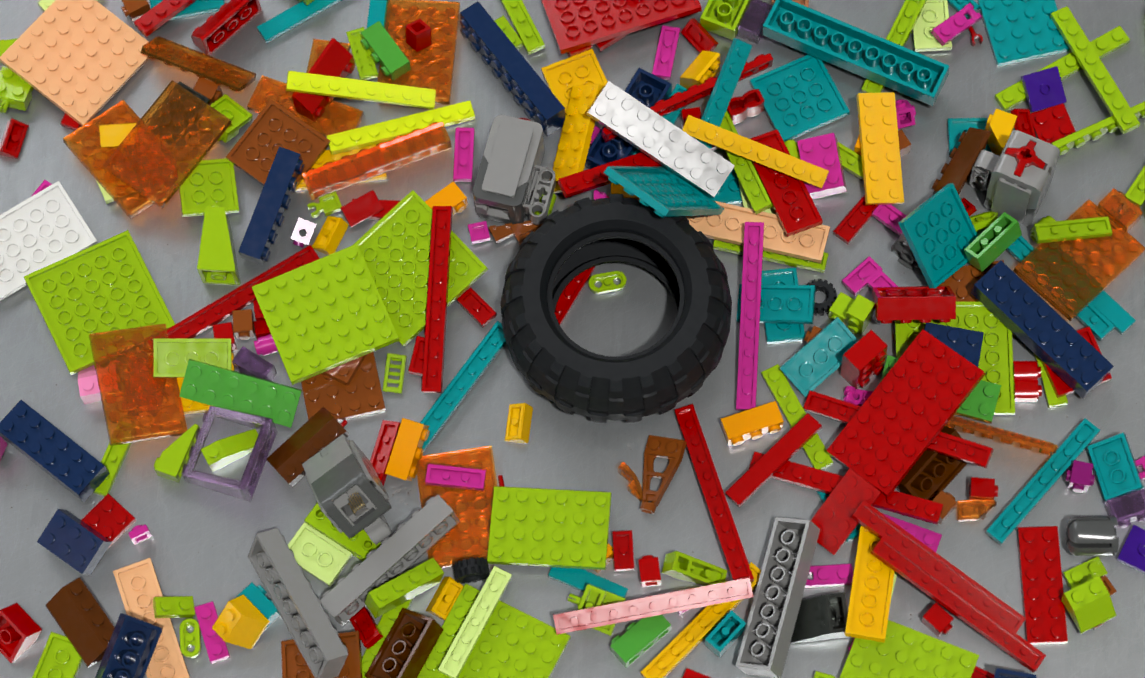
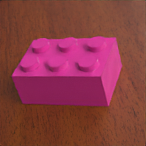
M829 133L798 140L800 159L829 171L822 189L805 182L812 200L847 192L838 141L835 134Z

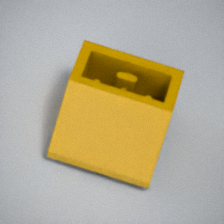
M702 50L680 76V85L688 89L695 84H703L710 77H718L721 65L720 54L718 52Z

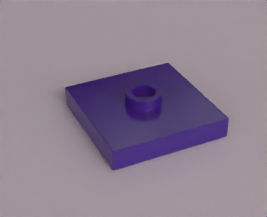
M1057 66L1021 76L1030 112L1067 102Z
M1133 525L1117 561L1145 574V530Z

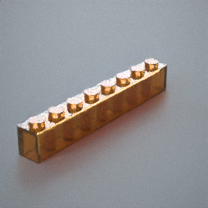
M443 121L439 123L434 122L426 128L415 129L410 134L404 136H396L391 141L380 142L375 147L362 149L354 155L343 156L338 161L327 162L322 167L308 169L302 176L310 198L314 200L452 148L451 141Z

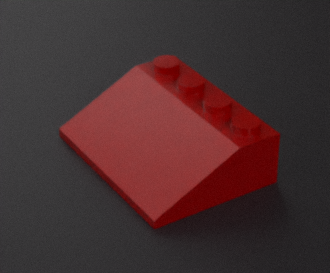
M929 286L872 287L875 315L881 323L889 324L892 323V320H900V323H911L912 320L930 323L931 320L939 319V322H951V319H956V296L950 286H938L935 289L929 288Z

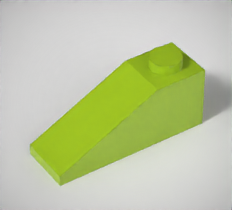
M194 424L161 453L160 458L157 457L154 463V470L158 476L177 483L180 482L200 436L201 429L199 425Z
M252 429L217 440L202 448L201 451L213 473L263 447L264 444L256 429Z
M675 551L665 555L661 573L679 580L709 585L725 582L727 570Z

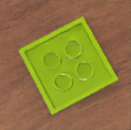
M227 158L176 163L182 217L203 216L205 214V206L214 204L224 207L227 214L239 213L234 164L227 160Z

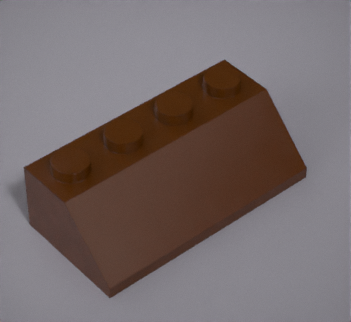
M969 127L967 133L963 131L958 140L960 142L958 149L954 147L949 156L952 158L950 163H945L941 170L943 174L941 179H936L932 186L934 190L933 195L949 183H953L958 194H960L972 173L973 166L980 152L988 144L991 131Z
M323 407L267 458V461L291 487H294L306 474L302 466L304 462L340 435L344 434L348 437L349 433Z
M944 426L940 431L961 438L956 429ZM926 449L896 488L901 493L933 501L937 494L950 484L968 462Z
M79 577L62 587L46 604V608L89 668L103 659L115 627Z
M402 608L365 677L417 678L439 639L443 628L433 618Z

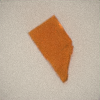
M622 462L618 467V473L630 482L628 491L641 501L643 491L639 480L631 468Z
M957 501L958 521L980 520V518L984 520L990 509L997 505V501Z

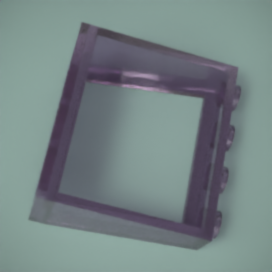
M210 406L209 410L205 411L202 421L204 423L202 428H199L196 433L195 446L190 448L189 461L183 466V478L185 482L251 502L278 433L273 419ZM215 417L260 430L241 481L194 471Z

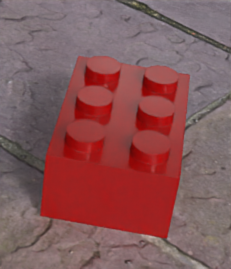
M870 330L843 354L840 375L855 389L864 388L874 374L877 376L883 371L888 345Z

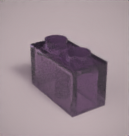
M752 0L738 26L737 36L758 44L760 38L764 39L763 25L773 5L761 0Z
M244 346L232 360L234 368L243 374L272 381L277 374L273 364Z
M1144 489L1106 502L1105 510L1108 516H1115L1117 518L1118 525H1114V528L1128 527L1131 525V522L1136 520L1138 522L1145 521Z

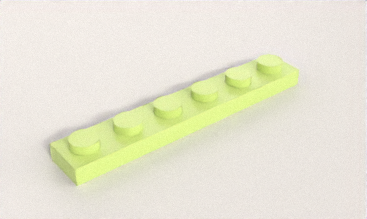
M495 566L493 567L438 669L440 673L450 678H458L508 586L512 574Z

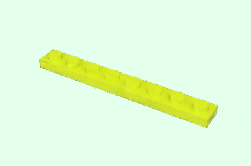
M295 71L287 72L286 91L426 109L435 108V89Z
M469 100L327 135L326 138L331 141L329 149L331 155L475 120V114Z

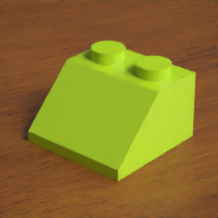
M1100 576L1065 592L1061 598L1080 634L1116 617L1110 594Z

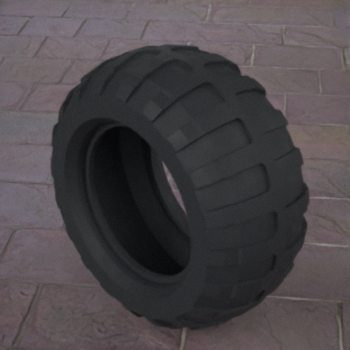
M609 194V198L591 200L588 197L576 201L574 206L562 212L557 210L551 213L543 221L541 227L535 232L531 231L519 246L518 254L509 264L506 271L505 284L501 296L503 333L513 363L529 381L530 386L535 392L553 401L559 409L572 415L578 413L588 416L592 421L606 423L607 420H626V423L641 421L642 417L657 412L661 415L675 408L678 402L692 396L703 386V382L717 367L722 357L730 332L732 299L726 269L715 254L713 245L701 231L697 232L689 224V220L685 216L660 217L650 205L647 207L640 203L638 199L624 198L623 194ZM606 263H628L642 267L656 275L670 290L678 309L676 319L667 334L660 341L640 353L611 357L590 352L577 345L566 335L555 316V309L560 295L576 276L589 268Z

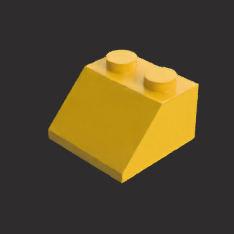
M995 109L994 114L989 115L985 130L992 132L988 141L992 153L1001 155L1011 132L1014 130L1017 119L1016 115L999 109Z
M243 594L228 601L212 629L225 642L252 649L270 621Z

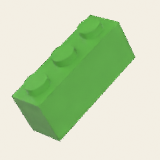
M380 21L361 32V44L366 50L369 49L371 51L372 59L375 63L379 62L382 66L381 70L386 77L389 76L394 81L411 70L410 61Z
M1006 212L1001 214L964 249L968 262L983 272L1022 235L1018 221Z
M663 615L642 618L639 622L630 624L626 628L627 632L622 636L617 635L611 641L610 650L627 668L670 632L671 624Z

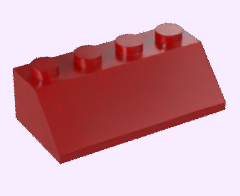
M231 0L223 4L216 14L208 17L201 27H197L191 34L193 43L209 57L262 11L260 1Z
M332 38L308 73L346 78L355 68L353 55L336 39ZM300 92L292 94L296 112L314 122L323 115L328 102L331 103L334 99L332 96Z

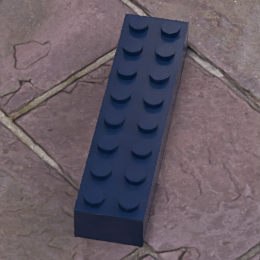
M479 1L461 11L459 22L462 36L470 40L474 51L482 55L483 62L486 65H490L495 77L503 81L504 88L508 92L511 91L515 102L519 106H523L527 117L539 123L546 136L563 127L565 120L564 106Z
M1001 260L974 284L971 294L1082 399L1112 371L1114 366Z

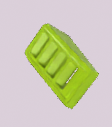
M387 353L383 392L402 394L407 363L406 355ZM391 361H400L401 365L391 364ZM390 368H396L401 370L400 373L391 372ZM389 375L400 376L399 380L389 379ZM388 383L399 384L398 388L388 387Z

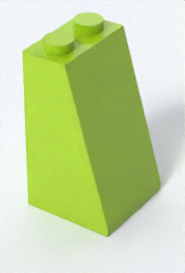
M216 204L205 206L197 265L201 280L207 284L240 285L241 281L231 225L224 207Z

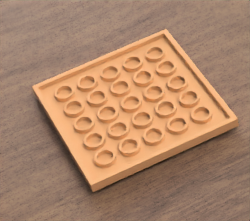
M55 0L0 56V62L84 128L157 52V48L96 0Z

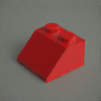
M18 603L0 610V652L10 663H13L36 642L42 632V629Z

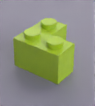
M840 292L829 309L828 317L831 321L838 317L853 334L858 333L862 335L873 318L875 303L859 294L856 299H853Z

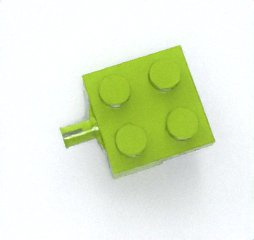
M3 66L0 70V112L6 113L8 107L26 111L32 99L33 87L12 70Z
M587 584L582 597L570 593L569 597L571 598H568L567 601L577 604L578 609L625 601L626 598L592 584ZM616 624L595 627L593 629L612 636Z

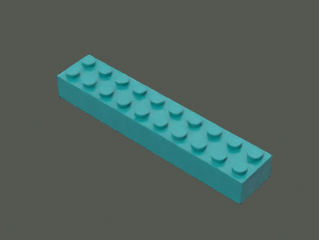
M776 0L763 25V36L931 106L934 105L949 74V65L792 0Z

